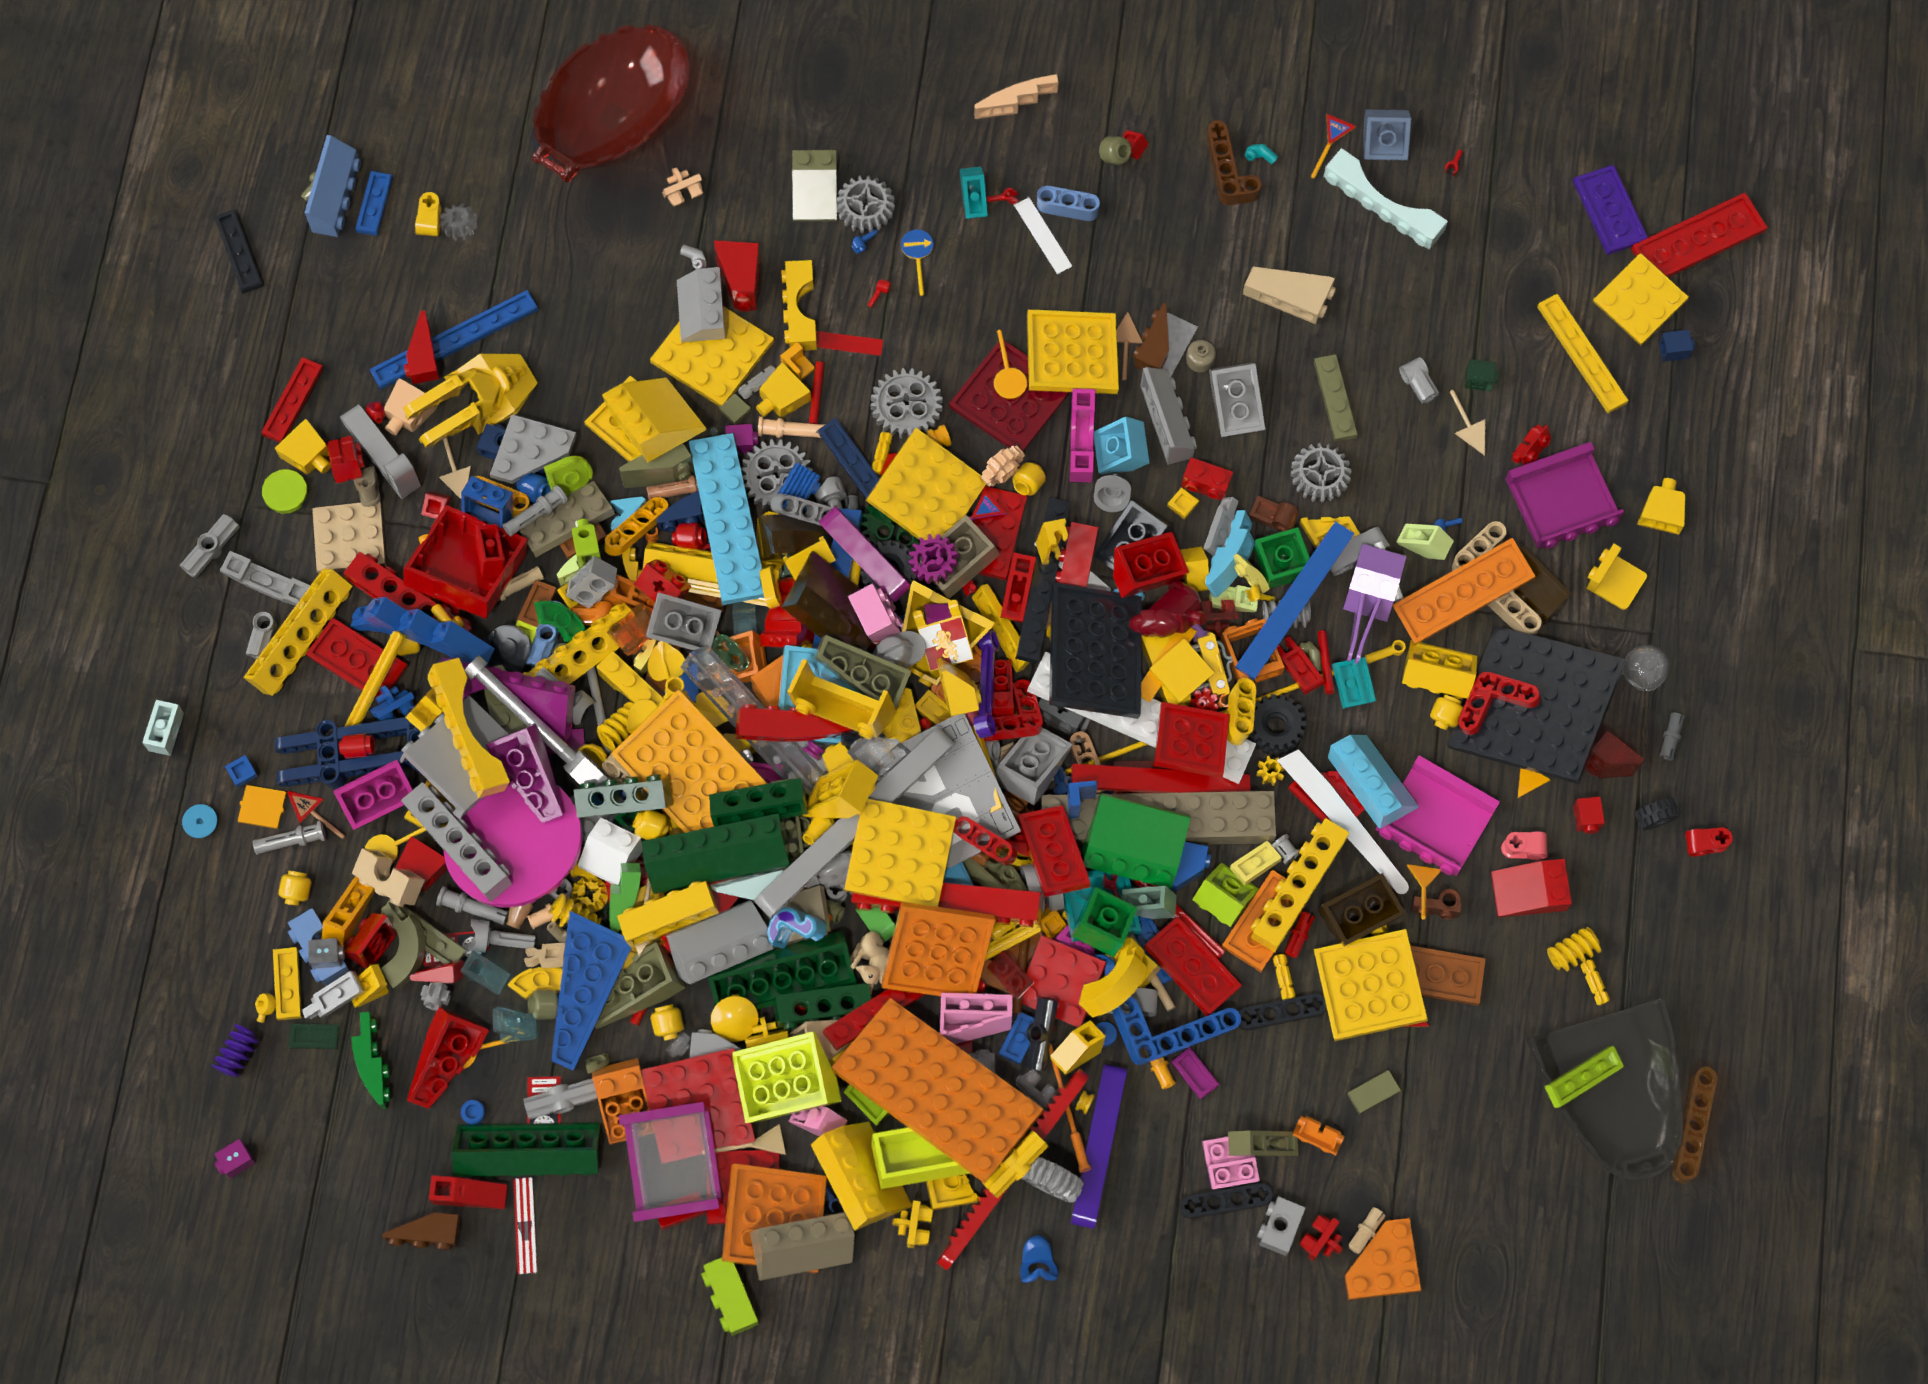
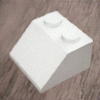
M600 818L588 835L578 867L611 884L620 885L621 863L636 862L643 851L641 837Z

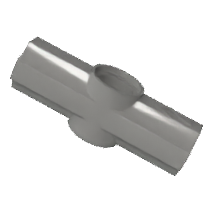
M223 514L208 533H204L198 538L196 547L180 564V567L190 576L197 578L213 559L221 555L223 546L240 528L239 525L232 518ZM214 543L211 549H205L208 544Z
M589 1079L572 1085H557L548 1089V1092L527 1097L523 1100L530 1120L550 1113H565L574 1109V1106L595 1101L598 1098L593 1079Z

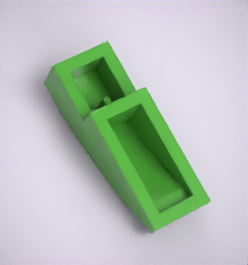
M621 863L620 885L610 884L609 929L616 933L621 929L617 916L623 914L624 910L633 908L636 901L641 876L640 863Z

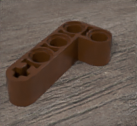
M1220 120L1211 122L1208 126L1207 145L1220 202L1231 206L1256 201L1260 195L1261 180L1255 175L1238 177L1228 128ZM1217 152H1224L1225 155H1219ZM1221 171H1227L1230 174H1223ZM1247 187H1253L1255 190H1248ZM1226 190H1231V191H1233L1234 193L1228 194V193H1226L1225 191H1226Z

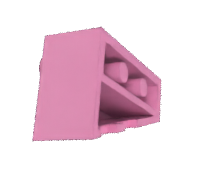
M941 993L940 1034L953 1044L1011 1030L1012 995Z

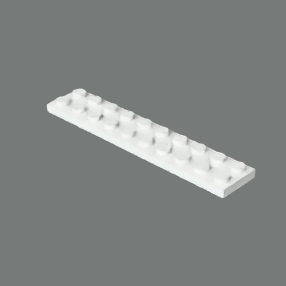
M1045 652L1027 692L1049 701L1050 653ZM1141 698V715L1139 719L1066 708L1156 747L1160 701L1152 699L1149 703ZM1246 739L1242 745L1237 746L1227 740L1224 778L1239 784L1256 743Z

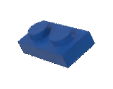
M1022 1012L1017 1016L999 1052L1000 1056L1021 1065L1029 1048L1030 1042L1026 1037V1030L1033 1023V1017Z

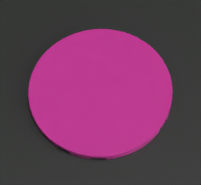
M508 784L503 792L485 796L461 818L468 826L466 831L470 835L474 832L482 841L480 847L483 850L488 848L497 858L494 862L498 866L502 863L510 872L508 878L512 882L509 888L490 902L444 851V858L449 873L466 894L486 905L504 908L518 907L536 902V899L552 893L564 882V878L570 870H573L578 860L583 833L580 817H577L576 808L568 795L560 787L557 786L564 815L544 823L539 820L524 802L525 799L516 789H513L510 784ZM462 837L456 839L454 843H459ZM476 853L471 854L468 859L474 858ZM486 869L482 875L489 873L490 869Z

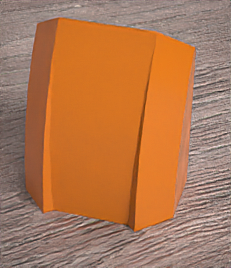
M751 630L712 642L708 656L712 682L716 686L750 682L754 674L767 666L765 646H760V635ZM727 643L732 650L728 653L722 644Z

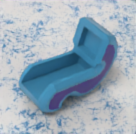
M784 907L770 920L767 930L768 941L772 946L784 948L792 934V930L806 939L811 938L818 941L825 936L826 924L821 918L807 915L802 910Z

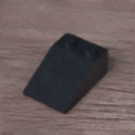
M1131 500L1094 556L1114 570V551L1116 547L1169 533L1174 526L1141 502Z

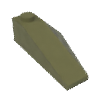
M656 941L646 947L640 957L637 953L632 958L633 962L629 967L619 973V978L615 981L597 1019L596 1029L667 1000L686 988L683 980L678 977L675 963L659 942Z

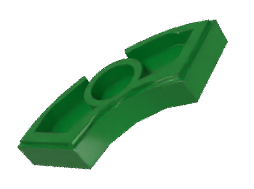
M553 601L534 602L538 623L555 627L561 633L564 642L572 641L575 634L586 630L578 615L563 606V604Z

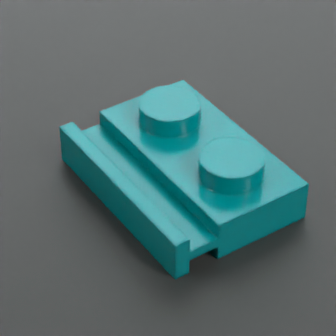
M1366 657L1360 658L1358 664L1355 663V659H1352L1350 662L1343 661L1332 664L1343 709L1376 701Z

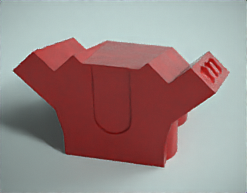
M784 577L778 582L782 605L795 583L792 577ZM782 605L772 609L769 608L765 619V631L760 634V646L784 647L788 645L798 647L799 645H813L815 633L781 608Z

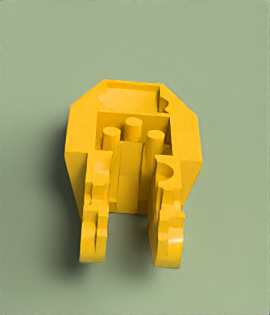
M479 354L456 371L444 376L446 381L403 407V411L406 414L407 421L414 419L427 408L432 406L435 408L451 397H458L461 390L469 382L471 389L476 391L480 401L471 403L470 406L427 431L419 438L420 443H423L426 448L433 447L444 437L453 436L472 425L479 435L483 432L486 423L490 425L499 424L510 418L511 415H516L536 387L537 381L521 354Z

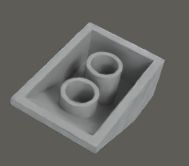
M1250 362L1209 369L1221 437L1265 430L1256 364Z
M658 593L645 637L709 654L722 610Z
M1042 728L1039 735L1020 738L997 766L996 779L998 785L1034 805L1048 788L1073 744Z

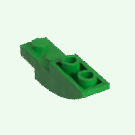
M361 1012V1036L351 1037L355 1063L370 1095L382 1109H387V1102L391 1101L390 1088L386 1087V1078H389L390 1074L389 1065L385 1064L381 1057L375 1058V1056L379 1055L378 1042H374V1033L378 1032L377 1019H373L370 1012Z

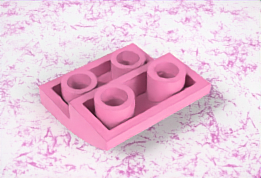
M1228 1136L1202 1141L1212 1189L1259 1181L1256 1158L1254 1156H1229Z

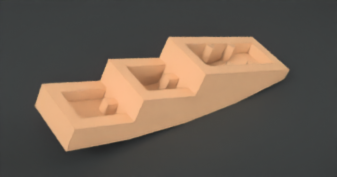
M1057 74L1018 83L990 95L975 104V119L1018 113V105L1038 103V95L1057 93Z

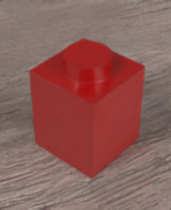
M1591 797L1576 800L1573 807L1577 832L1584 831L1585 834L1597 833L1605 823L1601 798Z

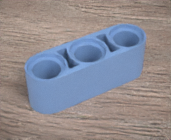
M1043 186L1037 192V208L1043 213L1084 221H1092L1098 217L1100 201L1094 194L1052 186ZM1050 198L1051 201H1043L1042 199ZM1064 202H1071L1072 205H1065ZM1085 206H1093L1094 208L1086 209Z

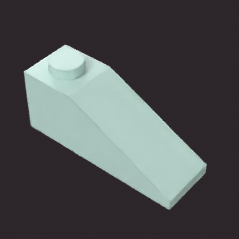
M783 869L742 876L712 884L710 887L711 890L719 893L755 900L784 871Z

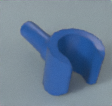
M874 229L863 237H855L852 244L854 252L856 254L863 252L866 249L865 242L875 236L878 231Z
M1462 518L1450 521L1438 519L1433 525L1440 526L1446 532L1445 527L1460 524L1463 520Z

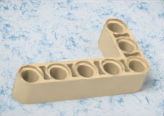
M1497 521L1489 523L1457 553L1452 563V571L1461 567L1458 563L1459 561L1468 563L1500 545L1506 535V527ZM1490 532H1496L1499 537H1492ZM1479 546L1484 552H1477L1474 547ZM1513 591L1488 604L1513 630L1531 635L1537 634L1541 626V618ZM1508 607L1516 608L1518 613H1511ZM1529 622L1533 624L1534 629H1528L1524 623Z

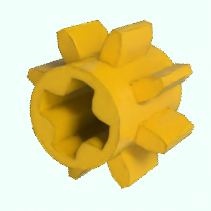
M1267 756L1265 763L1259 761L1258 767L1262 770L1257 771L1256 776H1262V784L1269 782L1272 786H1275L1277 779L1283 780L1284 776L1279 772H1283L1285 769L1277 761L1279 758L1274 760ZM1273 768L1275 771L1269 774L1267 770Z

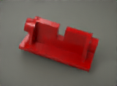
M1540 425L1531 428L1524 438V442L1529 443V445L1520 443L1512 453L1513 462L1517 464L1522 462L1523 465L1537 461L1538 455L1551 441L1548 425H1545L1544 428Z

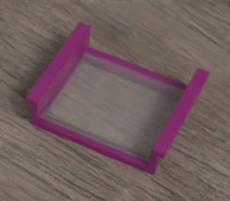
M704 1102L619 1115V1123L625 1127L637 1211L632 1212L634 1222L720 1208L719 1203H722L723 1199L709 1106L705 1107Z

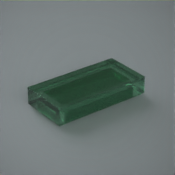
M291 1024L289 1048L337 1050L339 1025Z

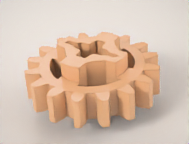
M1017 445L1015 447L1012 446L1010 449L1000 450L999 453L988 460L987 469L982 472L981 478L988 487H993L996 483H1005L1019 470L1017 467L1024 460V453Z

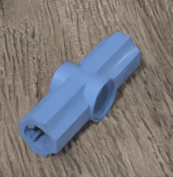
M540 624L537 627L532 650L526 662L528 666L535 668L538 661L551 656L554 646L559 641L558 635L560 632L555 627L548 624ZM545 632L553 633L550 639H542V635Z

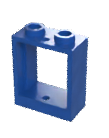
M471 476L461 492V511L476 517L486 524H496L498 527L503 528V524L513 518V492ZM477 501L499 509V514L477 505Z

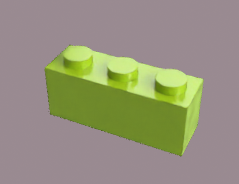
M722 1258L703 1265L705 1272L701 1273L706 1287L712 1286L714 1295L710 1297L715 1309L721 1308L724 1317L719 1319L724 1331L730 1330L731 1335L734 1336L759 1325L734 1263L722 1262Z

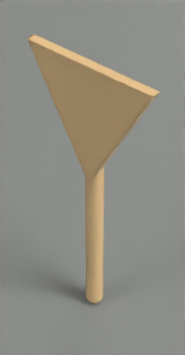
M780 1124L755 1139V1142L739 1146L715 1148V1152L719 1153L752 1147L786 1155Z

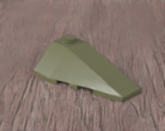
M1004 849L1000 851V858L1007 857ZM972 858L962 861L970 879L983 887L1027 890L1016 869L1010 865H1003L993 858L985 866Z

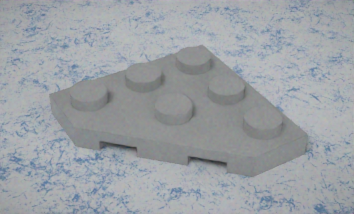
M511 415L490 472V477L513 484L531 472L533 474L560 458L568 457L576 439V432Z

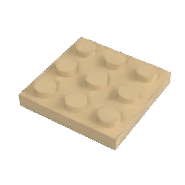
M380 501L378 504L370 507L363 506L361 503L312 508L318 574L323 568L332 569L335 572L345 571L359 552H362L364 555L367 553L371 554L378 560L379 565L382 567L386 566L382 505Z

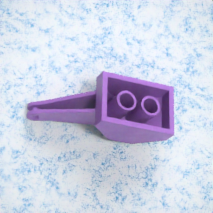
M1362 543L1343 607L1344 610L1355 613L1347 661L1350 662L1361 615L1370 617L1356 655V664L1359 662L1374 619L1387 622L1404 568L1405 555Z

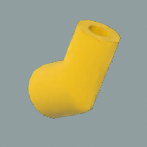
M440 604L432 607L431 612L440 623L452 621L463 627L464 623L459 616L451 619Z

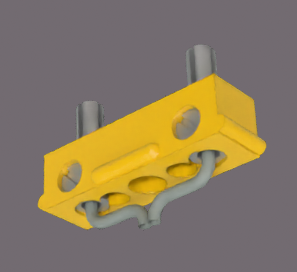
M1212 632L1196 637L1197 644L1191 647L1196 652H1200L1201 658L1214 671V674L1207 680L1208 683L1202 684L1197 689L1203 692L1204 687L1209 686L1211 688V695L1214 693L1217 695L1223 693L1228 695L1230 693L1228 682L1232 679L1230 663L1233 662L1232 656L1226 655L1223 643L1216 641L1215 634ZM1218 645L1221 646L1224 658L1229 660L1226 664L1229 675L1228 679H1226Z

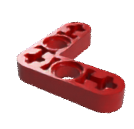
M1483 672L1475 680L1458 723L1463 733L1473 735L1480 730L1493 698L1526 708H1533L1540 703L1541 696L1539 690L1532 684L1491 672ZM1488 680H1490L1492 685L1487 684V686L1484 687L1483 682L1486 683ZM1505 686H1514L1513 693L1508 695L1502 693V689ZM1532 692L1534 697H1530L1529 700H1526L1525 695H1530V693ZM1476 699H1483L1485 701L1484 705L1480 708H1474L1472 703ZM1472 718L1474 725L1470 724L1469 727H1467L1465 722H1470Z
M1018 680L1014 683L1013 700L1017 715L993 717L996 725V734L984 738V741L1031 737L1041 733L1043 719L1037 697L1027 692L1030 681ZM1022 690L1026 693L1025 697H1023ZM1030 705L1033 709L1024 710L1022 706ZM1011 724L1015 726V729L1007 730L1003 726Z

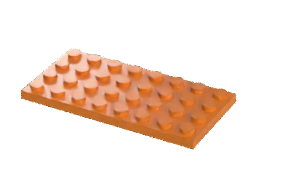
M891 998L831 1068L835 1074L983 1183L989 1180L1043 1113V1108Z

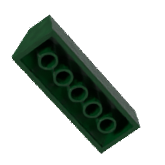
M779 814L642 841L644 865L653 894L688 888L690 884L698 881L712 883L790 866L785 822Z
M843 931L827 934L818 941L808 939L786 945L784 948L777 947L708 976L715 1006L721 1000L737 994L751 1001L756 1010L772 1006L776 995L856 984Z
M600 1123L457 1125L451 1152L453 1176L494 1177L510 1175L515 1177L519 1175L565 1176L568 1174H598L601 1125Z

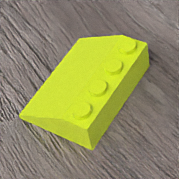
M815 1032L733 1052V1063L746 1123L765 1121L841 1102L837 1078L831 1069L832 1067Z

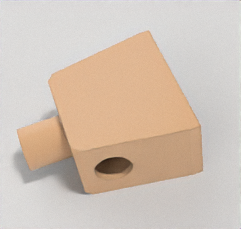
M399 378L384 408L387 418L390 419L385 429L395 436L402 427L414 432L437 407H429L421 412L418 417L407 421L403 407L425 393Z

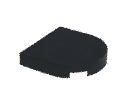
M512 624L502 625L494 629L486 640L488 645L495 648L488 664L494 667L503 665L504 669L508 672L524 673L527 668L526 662L532 650L529 635L521 627Z

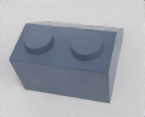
M1365 109L1363 130L1364 159L1408 160L1411 116L1408 110Z

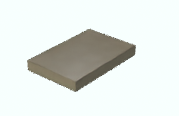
M818 885L800 891L784 906L802 910L807 915L821 918L826 924V933L831 932L824 886ZM762 910L763 921L768 928L772 918ZM792 930L786 945L805 940L806 938Z

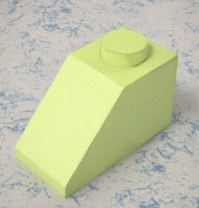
M1405 524L1397 540L1399 545L1421 556L1445 560L1454 542L1440 526Z

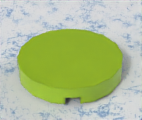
M289 469L278 470L265 480L262 486V496L270 509L281 514L292 513L298 510L306 501L308 487L304 478L297 472Z

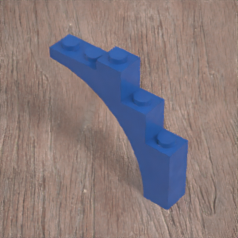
M386 597L373 599L367 606L357 608L352 615L353 621L350 627L356 631H376L387 634L399 631L405 635L406 639L426 645L454 659L459 658L461 662H472L479 655L488 664L495 649L452 621L440 623L419 609L407 611Z

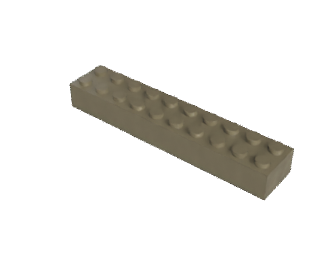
M1274 791L1107 794L1190 816L1191 819L1185 842L1199 845L1263 844L1266 841L1274 843L1276 837ZM1096 794V797L1093 799L1080 800L1079 818L1069 819L1067 795H1042L1041 810L1063 805L1077 846L1083 847L1100 794Z

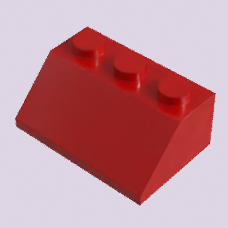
M1172 532L1116 547L1114 551L1113 578L1122 598L1166 586L1182 579L1189 573Z

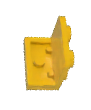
M1613 544L1610 550L1605 548L1599 560L1602 563L1599 568L1594 566L1587 578L1591 580L1586 589L1618 608L1626 610L1646 580L1647 574L1618 557L1621 547Z

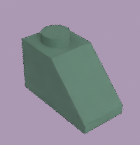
M1166 886L1122 889V900L1137 907L1135 916L1150 919L1175 918L1177 895Z

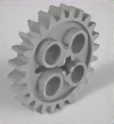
M902 368L899 375L895 370H893V377L885 374L886 382L878 380L879 387L873 388L876 395H871V401L873 402L871 403V410H875L872 414L873 418H878L877 425L884 424V432L890 428L892 436L899 432V437L902 438L904 433H907L909 437L915 428L926 432L928 425L935 427L934 419H940L938 412H942V405L940 404L943 403V398L939 396L941 395V390L935 389L936 381L929 383V375L922 378V371L914 375V369H911L909 374H906L905 369ZM913 390H920L922 393L914 395L911 392ZM891 392H898L900 395L892 397L889 394ZM916 410H922L924 413L922 415H916L913 412ZM899 412L902 415L900 417H893L891 414Z
M772 439L769 446L761 442V449L754 446V454L747 452L746 457L749 460L743 459L742 461L744 467L741 468V473L744 475L742 476L743 482L746 483L744 484L745 491L750 490L747 498L754 496L755 505L760 501L763 502L762 509L768 504L771 511H773L771 500L778 493L795 463H800L804 467L810 465V460L803 461L805 452L798 454V446L793 450L790 448L791 442H788L786 446H783L781 439L778 445H775ZM788 460L792 465L784 467L780 462ZM766 463L769 465V468L763 470L758 467V464ZM776 472L777 475L780 476V478H776V476L773 475V473ZM763 484H769L772 486L773 489L770 491H765L762 489L761 486Z

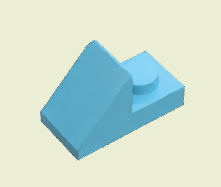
M634 497L612 500L611 506L613 510L621 516H616L612 521L611 532L646 503V499Z

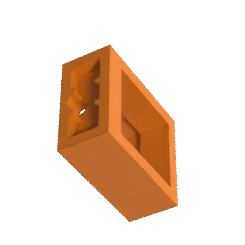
M1252 619L1246 622L1244 626L1238 628L1237 626L1228 627L1221 635L1220 641L1225 647L1226 655L1232 656L1233 662L1230 663L1237 682L1241 678H1251L1235 668L1238 661L1230 642L1259 633L1266 623L1265 619L1259 621L1258 619ZM1277 648L1270 656L1271 663L1264 665L1255 680H1252L1255 684L1283 674L1285 667Z

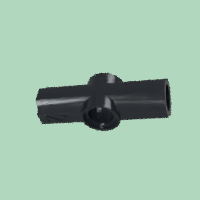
M1038 996L1034 1021L1026 1030V1037L1030 1042L1025 1064L1026 1068L1046 1071L1050 1044L1056 1041L1058 1033L1054 1025L1058 1006L1057 999Z

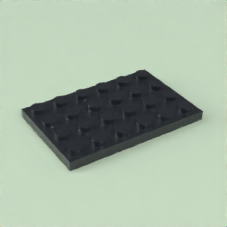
M1054 582L1051 598L1049 705L1139 719L1141 715V634L1133 631L1129 627L1131 618L1142 611L1141 596L1131 595L1122 598L1120 593Z

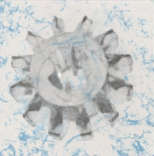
M453 203L452 209L445 207V214L440 216L442 221L440 226L445 231V235L447 237L452 236L455 241L459 236L465 240L466 234L473 236L472 229H477L478 225L476 222L477 215L473 213L470 206L465 208L463 203L459 207H456Z

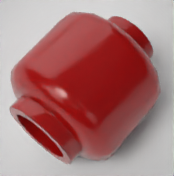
M681 523L677 526L676 531L672 533L673 545L678 547L701 550L707 543V533L705 528L701 527L699 523Z

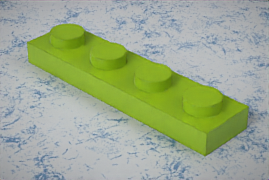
M1614 1045L1609 1046L1544 1087L1554 1108H1558L1624 1066Z

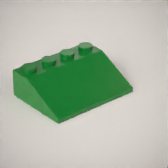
M1101 793L1080 853L1084 866L1157 886H1166L1171 889L1179 868L1191 817Z

